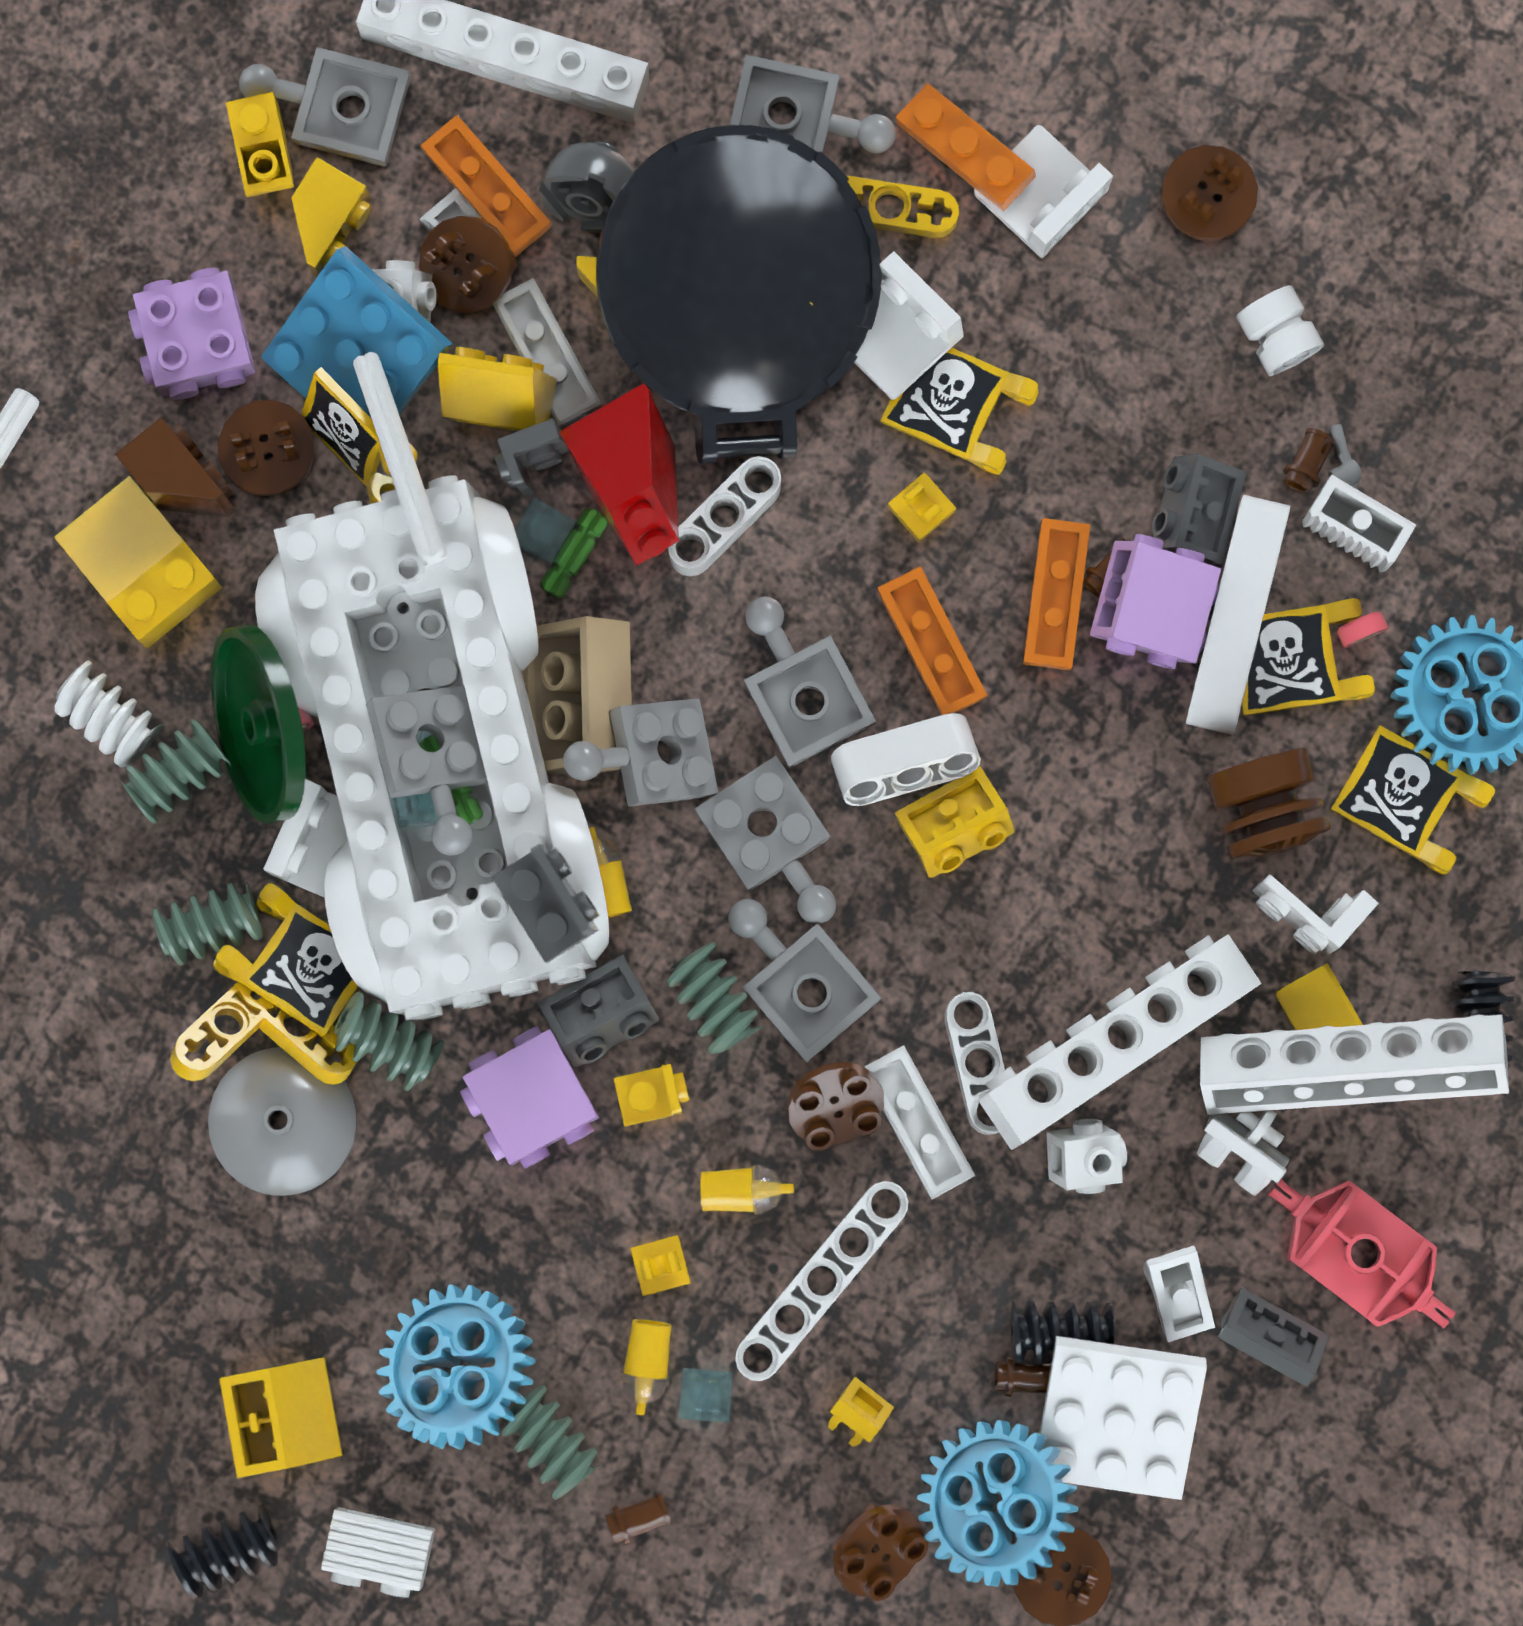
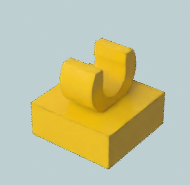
M925 472L887 505L890 511L918 542H921L956 512V507Z
M679 1235L630 1248L643 1296L691 1283Z
M854 1377L830 1410L833 1416L829 1420L828 1428L833 1431L840 1422H843L855 1431L849 1441L852 1447L859 1445L863 1439L870 1443L894 1407L862 1381Z

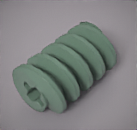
M195 719L190 721L194 735L192 738L178 730L174 732L178 748L174 750L163 742L158 744L161 760L157 761L146 753L142 755L145 767L144 772H140L131 765L125 767L129 782L127 784L122 782V784L142 813L153 824L158 821L156 805L167 812L174 810L172 793L187 801L190 799L188 782H191L200 789H204L207 785L203 771L206 770L219 778L223 775L219 760L223 759L232 765L204 725Z
M246 882V893L242 895L232 883L227 884V900L224 901L221 900L213 889L209 890L208 906L203 907L195 896H191L189 912L184 913L179 905L173 902L171 903V916L169 919H165L157 908L152 909V919L161 948L168 961L169 955H171L180 966L185 965L188 961V949L191 950L196 958H205L207 942L218 953L225 945L226 936L236 947H240L244 943V930L256 941L261 940L263 937L261 917L248 882Z
M715 942L699 948L674 964L670 969L674 968L675 970L666 981L669 987L685 985V988L677 997L679 1004L696 1003L687 1014L690 1021L706 1019L697 1033L700 1038L716 1036L708 1048L711 1055L722 1053L764 1027L751 1028L749 1026L758 1014L756 1009L739 1010L741 1004L748 997L745 992L732 995L728 992L737 981L736 976L719 977L718 974L726 965V960L723 958L709 961L708 956L715 949Z
M360 991L356 992L344 1007L335 1025L334 1033L338 1035L335 1051L340 1053L346 1046L352 1043L355 1045L352 1057L354 1062H358L367 1053L371 1054L369 1070L374 1072L382 1064H388L386 1080L389 1082L395 1079L401 1072L404 1073L406 1076L403 1090L408 1092L418 1082H422L432 1070L443 1050L444 1040H439L431 1046L432 1034L429 1031L423 1030L415 1035V1024L410 1020L404 1021L397 1027L398 1014L387 1011L380 1017L381 1004L374 1000L363 1007L364 994Z
M541 1385L524 1397L527 1400L525 1404L517 1403L510 1409L515 1420L513 1422L508 1420L501 1433L504 1437L516 1433L521 1434L514 1450L517 1453L530 1448L534 1450L526 1465L529 1468L542 1464L546 1465L539 1481L545 1484L556 1479L559 1483L551 1495L554 1500H557L598 1467H591V1463L598 1452L595 1447L579 1452L578 1448L585 1435L582 1431L569 1436L565 1434L572 1423V1419L570 1416L554 1421L553 1416L560 1404L556 1400L542 1405L540 1401L547 1388L545 1385Z

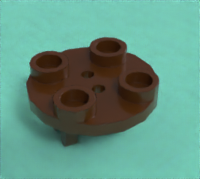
M1202 145L1186 150L1171 163L1163 179L1160 202L1167 217L1179 231L1197 240L1217 243L1223 238L1233 236L1248 223L1257 205L1258 185L1252 168L1239 154L1223 146ZM1204 184L1206 189L1200 190L1198 185ZM1218 195L1221 197V201L1215 202L1213 197Z
M462 215L443 220L428 233L420 249L419 270L432 274V282L436 288V302L450 311L473 313L489 308L503 296L511 281L512 272L516 268L515 255L510 250L508 242L498 228L482 218L471 215ZM470 253H473L474 255L473 261H470L469 259ZM459 267L463 271L461 276L457 274V269Z
M275 400L253 401L238 408L224 423L218 439L219 461L226 476L244 493L257 496L281 495L297 487L300 482L310 476L312 463L315 458L314 435L306 419L292 406ZM263 435L268 436V441L265 443L260 441ZM267 454L273 455V459L271 461L265 460V456Z
M852 1062L825 1064L806 1073L801 1079L796 1080V1084L793 1086L786 1101L787 1118L797 1136L804 1139L809 1148L818 1151L825 1150L833 1145L848 1143L862 1135L875 1133L882 1124L881 1112L884 1108V1091L875 1074L860 1064Z
M871 1502L864 1509L866 1512L861 1514L847 1527L841 1538L831 1548L835 1551L833 1557L834 1575L840 1584L848 1592L857 1596H869L874 1601H882L893 1593L895 1586L909 1574L915 1563L925 1557L929 1547L928 1541L923 1537L922 1526L911 1511L897 1504L876 1507Z
M1075 1528L1074 1532H1060L1058 1538L1066 1547L1064 1552L1048 1550L1053 1563L1052 1567H1042L1035 1562L1037 1577L1034 1579L1024 1578L1019 1572L1018 1585H1013L1014 1593L1025 1611L1041 1623L1054 1626L1081 1624L1097 1614L1108 1598L1112 1581L1109 1558L1096 1539L1082 1529ZM1064 1562H1068L1070 1564V1569L1068 1571H1063L1061 1569V1565ZM1055 1581H1061V1589H1054L1053 1583Z

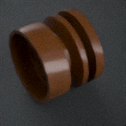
M1307 748L1289 750L1255 759L1219 771L1207 778L1215 808H1239L1241 817L1230 821L1222 827L1223 835L1244 831L1247 833L1248 838L1230 844L1227 847L1231 859L1245 856L1263 858L1306 845L1319 834L1331 829L1328 817L1307 821L1304 819L1303 814L1324 805L1322 798L1298 799L1297 790L1309 785L1316 779Z

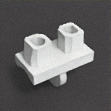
M1273 1110L1264 1111L1260 1117H1257L1252 1112H1240L1236 1120L1227 1113L1211 1114L1204 1129L1206 1133L1197 1151L1199 1157L1217 1168L1231 1150L1246 1160L1234 1180L1239 1186L1254 1196L1265 1188L1271 1180L1278 1183L1286 1173L1287 1169L1285 1167L1290 1160L1275 1149L1285 1136L1270 1126L1277 1115Z

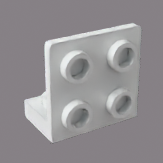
M1037 125L1012 150V152L1035 169V179L1004 212L976 189L974 190V195L1039 257L1043 258L1108 192L1113 175L1100 163L1090 171L1043 126Z
M893 251L880 263L883 281L881 282V293L876 318L872 329L868 330L864 342L856 354L858 358L854 362L892 400L899 397L964 337L961 317Z
M305 779L304 794L300 808L295 816L284 821L263 870L274 877L325 898L324 881L327 865L333 854L348 840L338 796L327 792L322 786Z
M1268 875L1252 890L1259 897L1256 905L1276 922H1279L1281 918L1285 919L1297 930L1293 935L1296 941L1314 955L1320 950L1327 956L1339 949L1379 904L1364 890L1352 898L1345 893L1320 918L1271 875Z

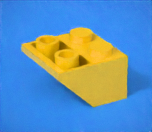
M456 347L455 355L439 353L438 357L442 417L456 422L518 432L550 419L557 379L544 373V365L532 362L533 359L503 354L501 363L497 362V357L485 355L484 351Z
M325 1357L219 1378L237 1478L343 1456Z

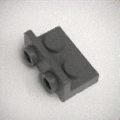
M553 418L497 439L502 453L494 455L500 475L504 483L508 482L511 489L517 488L525 497L535 494L526 467L534 465L535 470L551 467L562 461L561 454L568 452L559 433L562 429Z
M1201 454L1174 457L1164 475L1163 484L1165 490L1160 510L1156 513L1152 522L1153 537L1164 541L1163 550L1176 552L1177 548L1189 549L1204 554V563L1212 566L1223 565L1246 471Z
M538 844L530 849V853L492 876V879L544 962L549 963L599 931L593 922L599 914L587 894L583 890L576 894L566 879L568 875L572 874V871L561 852L557 848L549 851L546 845Z
M624 955L587 974L586 979L573 982L537 1003L562 1050L574 1068L584 1063L588 1064L599 1060L605 1055L607 1050L627 1039H634L643 1035L651 1025L659 1021V1017Z
M1241 1287L1221 1318L1220 1324L1223 1327L1218 1338L1307 1387L1316 1375L1330 1336Z

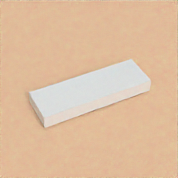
M534 278L505 292L492 306L519 356L533 359L532 362L543 364V372L557 379L551 411L555 422L562 429L601 408V401Z
M903 1045L865 1066V1068L875 1074L884 1091L883 1112L931 1200L974 1177L975 1174L905 1046Z

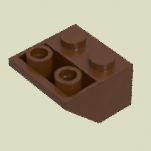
M161 417L115 453L116 457L160 510L226 517L236 511L228 500L234 492L210 461L203 466L198 463V460L204 455L179 423L171 429Z

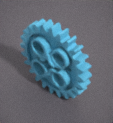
M1470 615L1466 619L1463 629H1461L1457 620L1451 617L1445 623V633L1437 625H1432L1427 630L1429 641L1417 636L1411 643L1417 654L1405 651L1400 657V661L1409 670L1399 669L1393 674V679L1404 685V687L1395 689L1390 694L1391 699L1404 702V706L1399 708L1393 716L1396 719L1408 718L1410 724L1403 730L1401 735L1406 737L1417 734L1420 739L1414 747L1416 753L1426 747L1433 750L1430 764L1434 765L1444 756L1448 758V771L1451 773L1459 767L1461 762H1465L1469 775H1474L1478 771L1480 762H1483L1489 773H1493L1498 769V756L1506 765L1510 766L1517 760L1514 749L1523 753V639L1516 644L1511 641L1513 626H1508L1499 634L1495 632V618H1490L1481 629L1478 628L1475 616ZM1458 654H1462L1465 658V671L1461 662L1457 660ZM1479 656H1488L1496 661L1499 669L1497 676L1485 675L1478 666ZM1440 667L1445 669L1452 678V686L1450 688L1437 686L1431 678L1432 668ZM1467 687L1471 693L1479 692L1481 698L1476 703L1473 698H1464L1462 692ZM1493 702L1504 703L1510 708L1512 712L1511 723L1500 722L1493 716L1491 709ZM1455 714L1462 718L1466 727L1465 734L1456 735L1451 733L1445 726V715ZM1478 718L1482 727L1486 730V736H1481L1478 732Z
M449 1285L446 1297L443 1293L431 1289L429 1292V1305L416 1298L413 1299L412 1304L415 1314L410 1317L399 1312L397 1315L403 1325L401 1331H386L388 1337L395 1343L393 1348L379 1350L380 1355L390 1359L389 1366L377 1370V1375L390 1381L389 1384L379 1390V1395L394 1399L386 1408V1412L396 1417L401 1416L397 1426L408 1432L413 1430L412 1438L424 1443L430 1439L431 1445L441 1449L445 1447L447 1441L449 1446L459 1450L463 1449L465 1438L469 1442L481 1445L483 1429L493 1435H499L500 1431L496 1420L502 1417L513 1422L515 1417L509 1409L512 1402L518 1404L526 1403L527 1400L517 1391L519 1385L533 1384L531 1378L522 1374L524 1367L535 1364L534 1358L522 1354V1350L530 1346L533 1340L524 1334H518L525 1326V1321L516 1316L510 1317L514 1308L503 1301L498 1303V1296L487 1290L481 1295V1290L471 1285L466 1287L464 1293L462 1289ZM484 1329V1341L481 1346L473 1350L474 1337L479 1331ZM438 1334V1345L431 1354H428V1343L432 1337ZM461 1360L471 1365H482L481 1363H488L494 1360L496 1361L493 1367L481 1368L478 1366H460ZM429 1365L438 1368H452L451 1374L438 1368L425 1370L417 1374L416 1370L420 1366ZM481 1379H484V1391L480 1397L474 1400V1387ZM438 1384V1395L432 1403L428 1404V1392L431 1387Z
M997 1420L993 1430L989 1423L977 1422L976 1435L969 1429L961 1428L959 1429L960 1445L950 1440L942 1442L948 1454L946 1458L931 1455L930 1460L938 1469L936 1475L922 1474L921 1479L931 1485L932 1488L930 1493H923L917 1497L918 1500L930 1504V1511L918 1516L919 1521L933 1523L934 1527L924 1536V1539L930 1542L940 1541L942 1544L934 1556L937 1559H948L953 1556L949 1571L952 1573H962L967 1568L966 1581L978 1583L984 1575L985 1585L998 1586L1002 1576L1006 1585H1018L1019 1572L1024 1578L1034 1579L1037 1577L1035 1562L1042 1567L1053 1566L1051 1557L1048 1554L1049 1549L1063 1552L1066 1550L1065 1545L1058 1538L1059 1533H1071L1075 1530L1072 1525L1064 1521L1065 1514L1078 1511L1077 1506L1066 1503L1065 1499L1066 1495L1077 1490V1486L1065 1484L1061 1479L1068 1474L1071 1467L1065 1464L1054 1465L1053 1462L1057 1459L1060 1449L1049 1446L1042 1450L1046 1436L1040 1433H1033L1028 1438V1426L1016 1424L1011 1431L1009 1422ZM1011 1456L1015 1462L1016 1469L1013 1477L1006 1482L1002 1477L1001 1469L1004 1461ZM981 1462L983 1463L984 1476L978 1470V1465ZM969 1479L972 1483L973 1494L970 1501L963 1504L960 1500L959 1490L962 1483ZM996 1494L1002 1495L1003 1500L997 1504L998 1512H993L992 1506L998 1502ZM1032 1502L1036 1508V1519L1027 1528L1022 1520V1511L1025 1505ZM989 1525L994 1537L991 1546L984 1550L979 1538L982 1529ZM1011 1530L1015 1533L1017 1537V1542L1014 1545L1011 1543Z

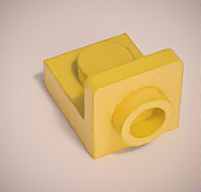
M671 1064L613 1078L624 1127L683 1114L680 1103L690 1101L683 1072L673 1074Z

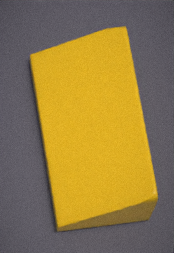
M1328 963L1293 981L1275 993L1295 1030L1318 1029L1323 1026L1345 1027L1363 1025Z

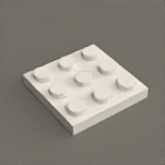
M1056 1336L1039 1433L1046 1436L1042 1450L1049 1446L1060 1449L1057 1459L1053 1462L1054 1465L1065 1464L1071 1467L1068 1474L1061 1478L1062 1482L1182 1500L1207 1369L1206 1358Z

